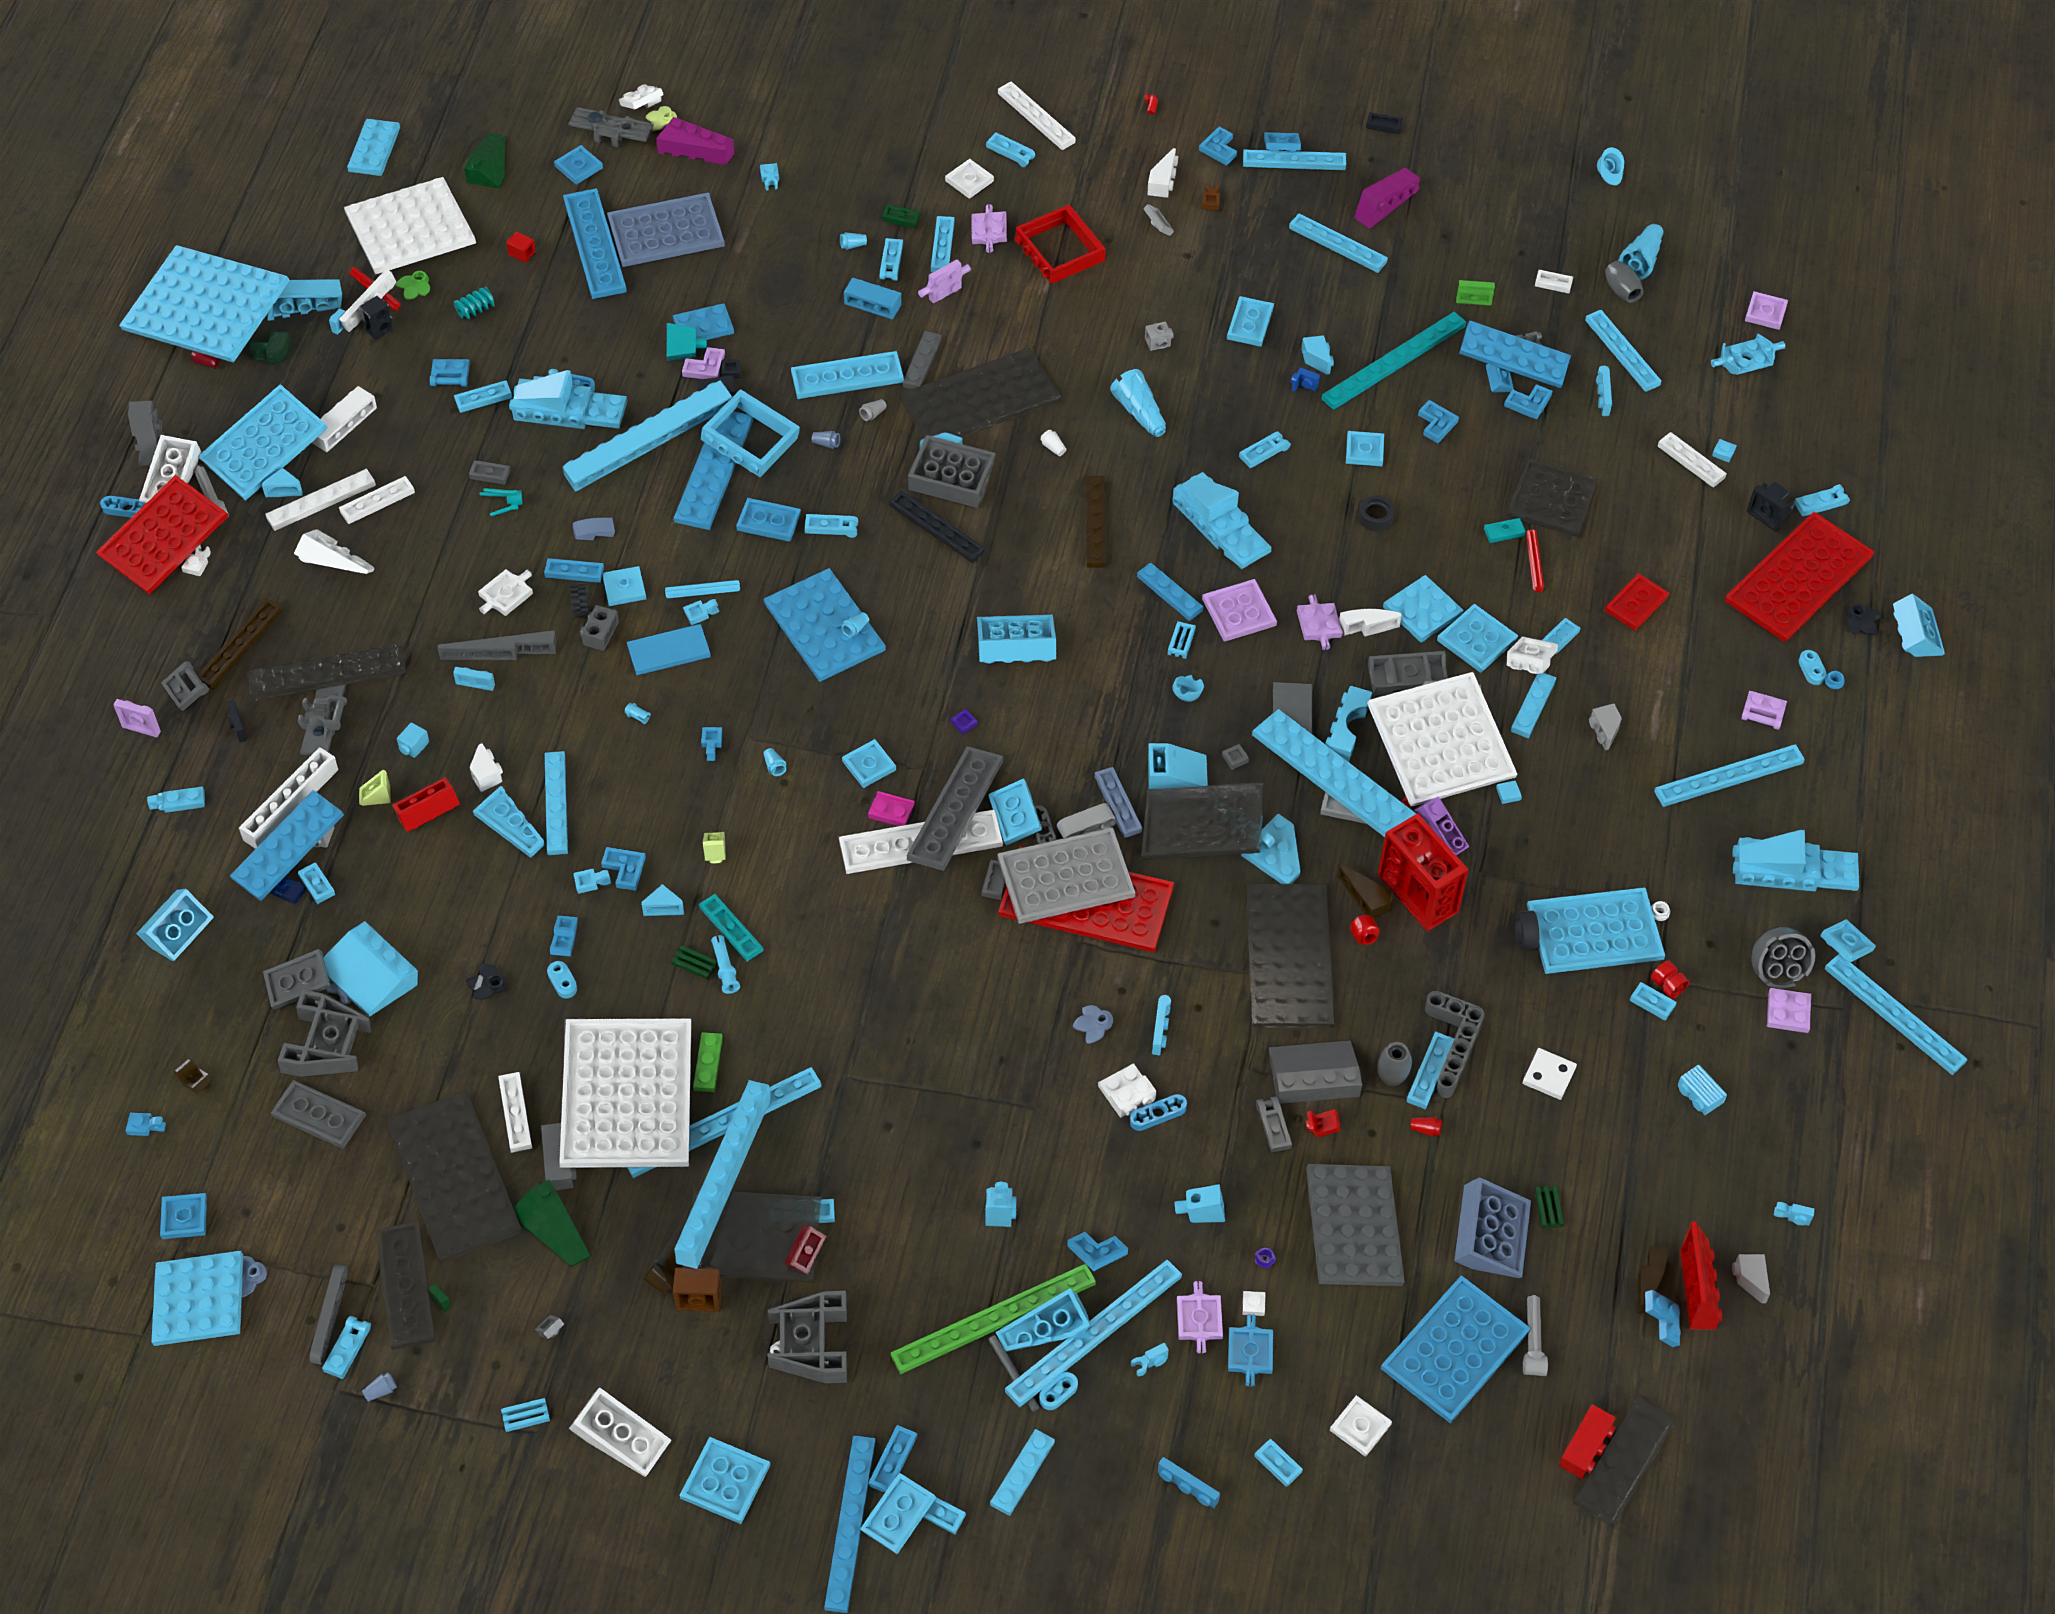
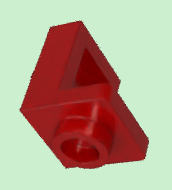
M1335 1109L1317 1115L1312 1111L1307 1112V1129L1317 1138L1341 1131L1338 1112Z

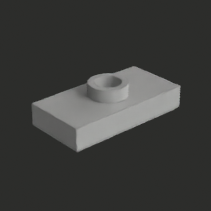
M1147 204L1144 210L1151 218V224L1158 228L1160 232L1171 236L1174 231L1158 208Z

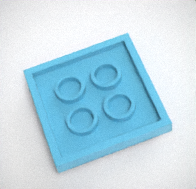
M1426 575L1383 604L1385 610L1401 613L1400 624L1421 643L1459 618L1464 611Z
M1473 604L1438 635L1437 641L1481 673L1517 641L1518 635L1476 604Z
M709 1437L680 1493V1499L741 1524L770 1467V1462Z

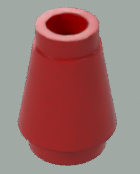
M1437 1117L1412 1118L1410 1129L1431 1137L1440 1136L1442 1120L1437 1119Z

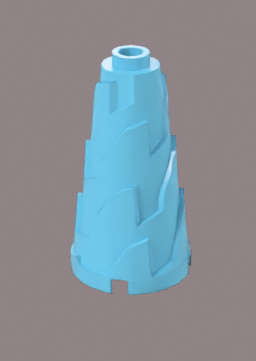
M1657 224L1647 226L1642 234L1637 236L1633 243H1630L1619 256L1618 261L1632 268L1640 280L1647 278L1653 270L1662 241L1663 228Z
M1133 369L1120 375L1122 380L1119 382L1116 379L1111 385L1110 390L1112 394L1149 433L1156 437L1163 435L1166 423L1159 412L1160 410L1153 398L1154 395L1145 381L1141 370Z

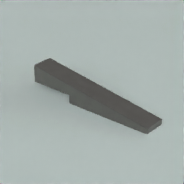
M555 630L439 644L437 649L440 660H517V654H556L557 641Z

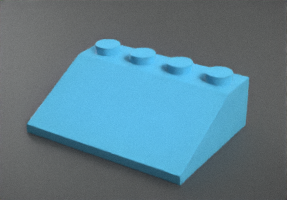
M1053 615L977 617L980 662L993 663L995 661L1011 663L1013 661L1031 662L1032 660L1047 662L1056 659V635Z
M365 921L350 930L324 956L329 980L343 991L368 1017L418 985V970Z

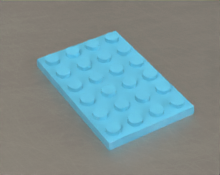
M280 384L198 457L246 501L262 487V483L287 465L328 427Z
M1646 888L1534 900L1527 903L1528 911L1533 910L1537 915L1540 934L1538 949L1545 974L1658 961L1665 958Z

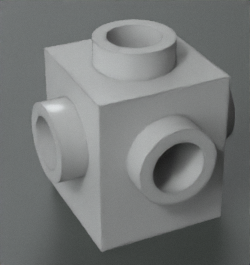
M1166 321L1145 327V340L1150 351L1171 346L1173 331L1168 327Z

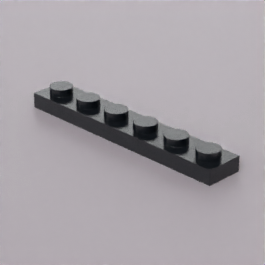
M902 490L889 501L890 507L971 563L975 562L985 553V547Z

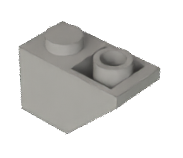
M1615 704L1593 709L1589 718L1590 726L1592 729H1595L1598 742L1603 745L1605 750H1609L1622 720Z

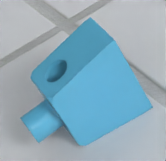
M1220 1185L1187 1190L1186 1200L1175 1201L1176 1214L1188 1213L1192 1223L1225 1222L1224 1201Z

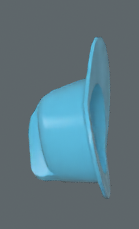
M1613 147L1607 148L1597 162L1599 173L1610 185H1618L1621 182L1624 169L1623 155L1618 149Z

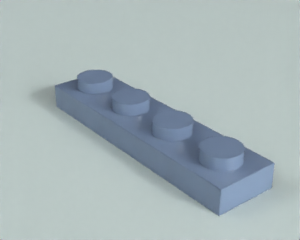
M1111 767L1095 772V779L1117 820L1116 823L1123 838L1142 833V826L1114 768Z

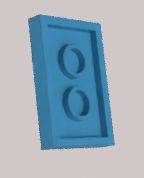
M725 304L673 315L675 324L696 328V337H703L708 340L734 334V328Z
M747 498L736 525L737 531L790 542L800 518L801 509Z

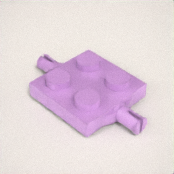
M989 204L990 209L986 205V213L972 214V244H985L986 252L989 253L990 248L991 253L993 252V244L1007 242L1006 212H993V206Z
M955 260L929 274V282L925 288L918 291L919 296L922 298L929 294V300L935 303L949 294L962 288V276L971 271L970 266L967 264L961 268V263Z
M1310 595L1308 597L1310 605H1299L1297 607L1304 640L1321 641L1322 649L1325 650L1326 648L1328 650L1330 649L1328 640L1331 638H1341L1342 636L1335 604H1319L1316 595Z
M1197 1281L1193 1283L1194 1294L1177 1296L1179 1340L1197 1341V1352L1201 1353L1202 1345V1353H1205V1341L1209 1339H1222L1223 1330L1221 1296L1203 1294V1283L1199 1281V1284Z

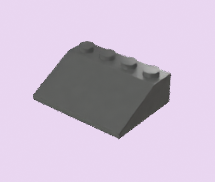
M926 435L908 475V488L911 491L979 508L996 453Z
M1350 1040L1269 1047L1275 1092L1279 1104L1360 1097L1362 1081L1359 1065Z

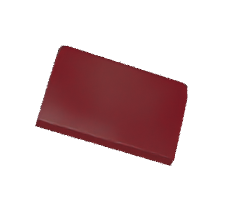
M803 1226L784 1264L804 1274H808L826 1236L811 1226Z

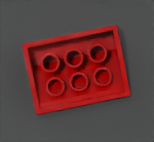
M1691 1222L1680 1248L1689 1329H1716L1719 1321H1722V1310L1718 1308L1717 1304L1719 1301V1289L1715 1288L1717 1271L1713 1269L1712 1262H1714V1250L1710 1249V1242L1698 1224Z

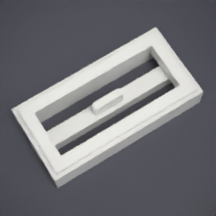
M1539 270L1535 286L1569 293L1573 277Z

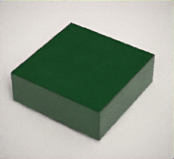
M436 1284L428 1288L431 1298L446 1312L451 1307L448 1296Z

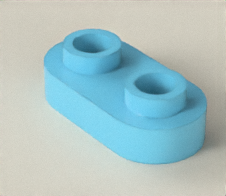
M1812 650L1803 651L1799 658V665L1807 681L1813 685L1822 684L1826 677V670L1818 654Z
M561 961L551 963L548 966L547 972L557 994L562 998L573 997L577 992V985L567 965Z
M1064 1372L1051 1381L1040 1392L1039 1401L1041 1406L1047 1410H1054L1063 1404L1077 1391L1078 1380L1076 1376L1072 1373ZM1064 1384H1069L1070 1387H1069V1388H1064L1063 1385H1064ZM1051 1397L1054 1401L1048 1402L1046 1399Z

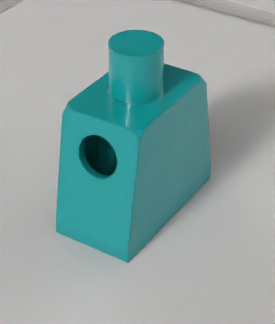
M667 323V361L696 357V348H707V338L696 337V328Z

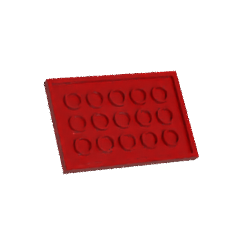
M174 475L96 553L101 559L150 595L228 517V514L177 475Z

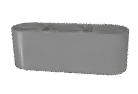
M1103 803L1063 818L1057 823V828L1064 839L1109 829L1116 824L1117 820L1109 805Z

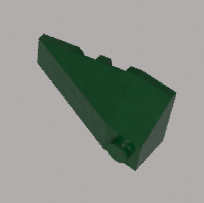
M488 133L473 151L464 167L467 183L500 189L505 178L504 135Z
M550 1180L531 1188L513 1208L522 1226L527 1231L533 1233L540 1242L552 1249L553 1253L570 1267L590 1258L588 1250Z

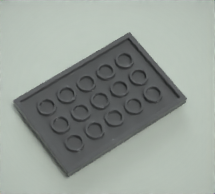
M1308 1164L1306 1172L1319 1284L1403 1286L1405 1281L1390 1166Z

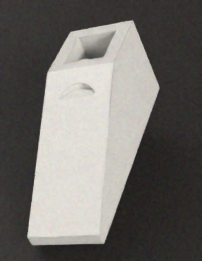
M1175 148L1150 171L1148 195L1168 198L1169 191L1173 190L1174 181L1171 179H1175L1176 168L1174 166L1178 164Z

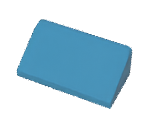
M1491 364L1486 365L1492 392H1511L1514 390L1510 371Z

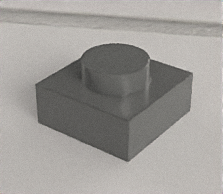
M1240 744L1222 751V757L1231 770L1249 762V757Z
M550 1315L535 1331L539 1336L549 1339L559 1333L564 1323L560 1318Z

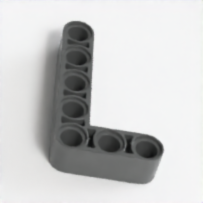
M1432 991L1427 996L1425 1012L1431 1017L1459 1027L1436 1085V1093L1443 1098H1449L1454 1094L1479 1034L1484 1011L1481 1007L1439 991Z

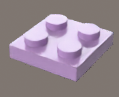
M1753 292L1745 321L1780 330L1788 300Z
M117 699L115 701L114 708L123 728L154 737L159 736L161 731L153 709L145 705H136L128 700Z
M1770 988L1768 993L1767 1027L1808 1033L1810 1030L1811 994Z

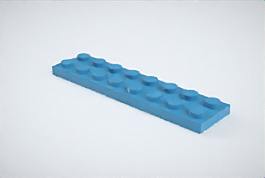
M597 188L563 195L592 299L627 292Z
M733 411L715 431L743 447L752 425L753 417L749 414ZM705 442L675 513L674 523L710 530L736 463Z

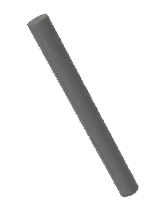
M996 1335L990 1337L988 1341L1012 1380L1015 1381L1020 1377V1374ZM1034 1397L1027 1401L1032 1412L1040 1408Z

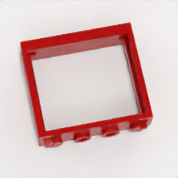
M1070 205L1016 227V236L1014 237L1016 243L1023 248L1026 256L1032 259L1034 266L1040 269L1043 277L1047 278L1051 284L1105 261L1106 248ZM1067 223L1090 253L1052 268L1029 238Z

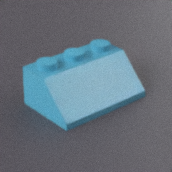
M1913 593L1893 604L1895 610L1893 614L1898 621V632L1902 636V647L1906 652L1911 653L1915 657L1941 656L1945 654L1933 609Z
M187 889L176 890L136 934L150 948L174 961L214 917Z

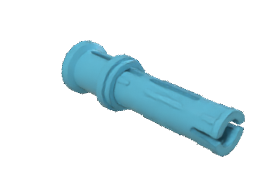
M718 935L719 943L716 936L711 939L720 968L718 977L722 979V991L730 994L738 991L740 984L736 981V969L731 966L724 937Z

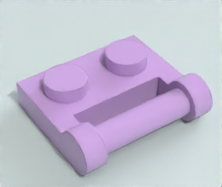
M1749 690L1741 719L1746 721L1749 719L1774 726V729L1779 730L1787 701Z

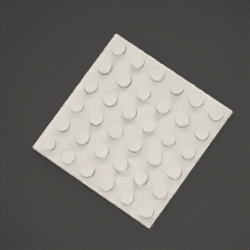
M443 177L344 207L345 213L375 275L384 272L386 269L392 270L476 243L475 237Z
M1473 672L1378 697L1367 702L1411 807L1426 803L1437 796L1441 799L1512 779L1518 775Z

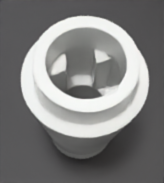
M1048 430L1040 438L1042 445L1058 456L1063 455L1067 450L1055 431Z

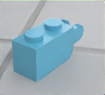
M997 1182L995 1188H988L986 1192V1226L1011 1227V1220L1016 1219V1197L1012 1196V1188H1008V1183Z

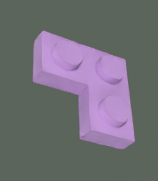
M707 347L704 360L686 358L682 376L698 379L719 377L722 360L725 357V349Z

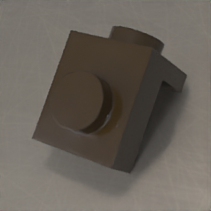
M188 1059L175 1070V1074L183 1086L196 1094L212 1081L209 1074L199 1069L191 1059Z

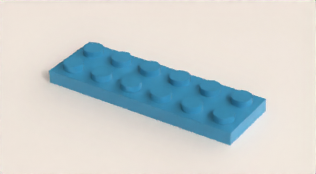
M1469 321L1459 354L1561 388L1571 357L1569 354L1473 321Z
M312 790L230 875L231 879L262 901L344 815L343 812Z

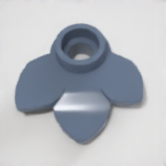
M1089 1005L1083 1007L1082 1012L1084 1015L1075 1020L1073 1028L1086 1032V1043L1090 1044L1100 1040L1104 1036L1105 1030L1111 1028L1113 1016L1106 1010L1101 1011L1097 1006Z
M243 1256L242 1297L251 1294L256 1284L263 1282L267 1276L266 1267L260 1262H255L250 1256Z

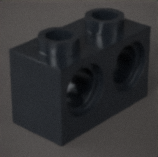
M378 296L360 305L365 330L375 340L393 330V319L389 313L390 307L385 300H381Z

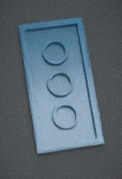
M701 624L627 642L636 675L711 657Z

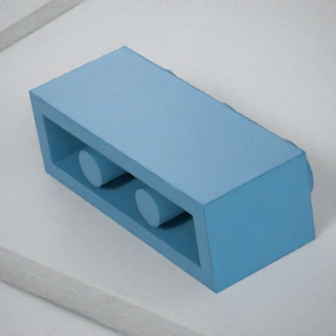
M852 278L844 291V304L893 319L901 306V293Z

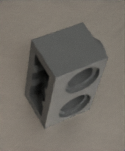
M596 605L594 610L590 611L585 626H582L580 631L583 645L605 651L619 623L616 610Z

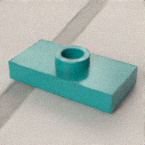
M1520 518L1484 526L1490 543L1523 537L1526 534Z

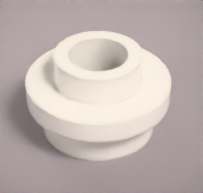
M1659 901L1651 906L1655 920L1664 921L1669 918L1670 908L1665 902Z

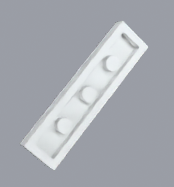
M386 269L343 314L339 320L345 330L350 332L362 320L360 305L375 296L382 299L393 288L396 280L392 272Z
M1670 432L1658 442L1659 448L1713 488L1725 479L1727 473Z
M406 476L339 507V510L347 523L350 524L415 493Z
M520 1073L498 1076L511 1153L532 1149Z

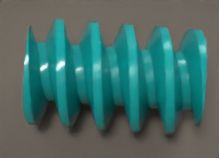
M486 286L485 288H479L478 292L473 291L472 295L467 294L466 298L461 297L460 302L458 300L454 301V306L462 319L465 316L468 320L470 319L469 313L475 317V310L482 313L481 307L488 310V304L492 307L495 306L493 296Z

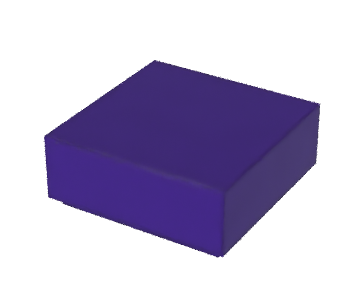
M966 709L951 718V723L962 735L978 725V721Z

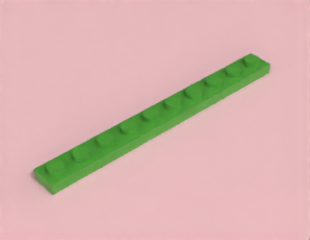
M1081 1265L891 1352V1358L899 1373L902 1374L1009 1325L1069 1288L1079 1293L1096 1285V1281L1087 1265Z

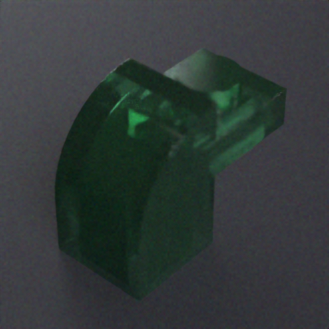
M271 332L269 342H250L249 348L253 359L268 360L269 365H277L289 357L292 342L289 332Z

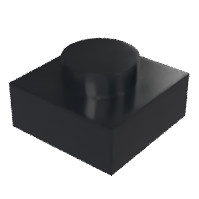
M740 359L722 360V376L733 375V378H740Z

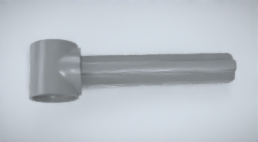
M197 466L194 473L204 496L227 512L224 502L218 500L205 468Z
M1532 1295L1527 1298L1528 1327L1531 1329L1528 1332V1353L1524 1355L1523 1374L1546 1376L1548 1358L1541 1351L1540 1298Z

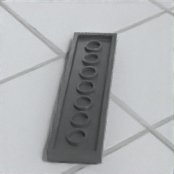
M966 747L906 855L907 861L942 871L945 870L1001 767L1003 756Z

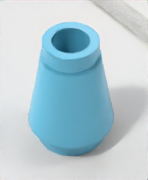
M847 232L840 235L841 248L846 250L867 244L866 235Z
M862 612L845 620L841 626L843 633L847 637H855L869 622V617Z
M769 748L765 750L763 755L769 773L774 776L784 774L786 762L774 749Z

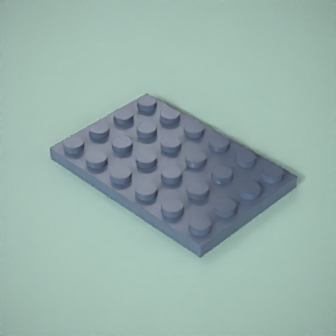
M709 193L607 213L622 267L725 246Z

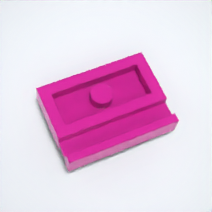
M877 791L876 798H874L868 812V818L896 826L907 825L912 809L915 806V801Z

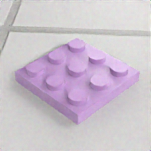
M1255 579L1206 593L1202 596V600L1224 642L1277 625V620Z

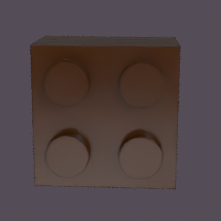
M688 1266L675 1268L673 1295L676 1310L720 1312L722 1285L719 1269L712 1267L694 1269Z

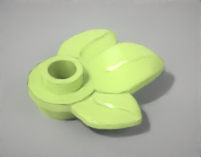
M667 106L660 107L658 111H651L646 115V119L652 122L651 124H654L652 131L663 129L673 117L677 118L676 113Z

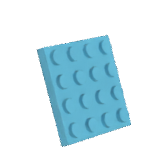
M235 1251L156 1263L151 1342L154 1346L240 1334L243 1253Z

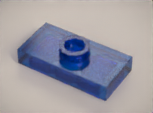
M284 877L269 893L296 904L306 891V887Z

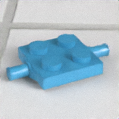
M1251 1314L1247 1315V1326L1242 1328L1229 1327L1228 1371L1245 1373V1385L1248 1387L1250 1379V1387L1255 1385V1374H1272L1273 1330L1255 1327V1314H1252V1322Z

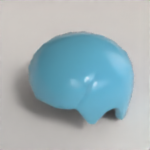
M1192 675L1177 677L1173 683L1175 695L1186 702L1196 700L1204 688L1203 681L1201 679L1194 680Z

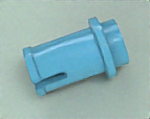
M629 703L625 708L627 717H633L643 724H646L651 716V713L637 707L636 703Z

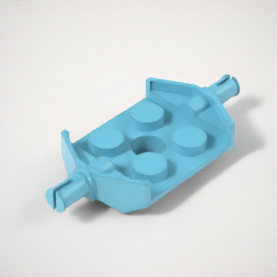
M1757 334L1754 340L1727 347L1723 343L1721 357L1711 360V366L1722 365L1731 374L1736 375L1772 366L1775 359V351L1785 349V343L1781 341L1774 344L1760 334Z

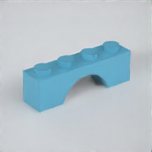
M1353 686L1349 687L1348 693L1344 692L1341 701L1343 706L1338 708L1336 714L1338 720L1333 722L1330 733L1333 734L1331 737H1327L1325 745L1348 762L1355 747L1356 736L1348 730L1347 724L1354 719L1366 717L1369 709L1367 702L1372 697L1371 691Z

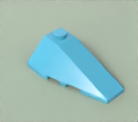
M1069 1288L1000 1329L996 1334L1004 1350L1008 1352L1072 1338L1091 1327L1087 1312L1077 1293Z

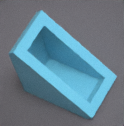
M283 468L262 483L265 497L303 496L300 481Z
M663 884L642 901L643 916L684 915L682 900Z

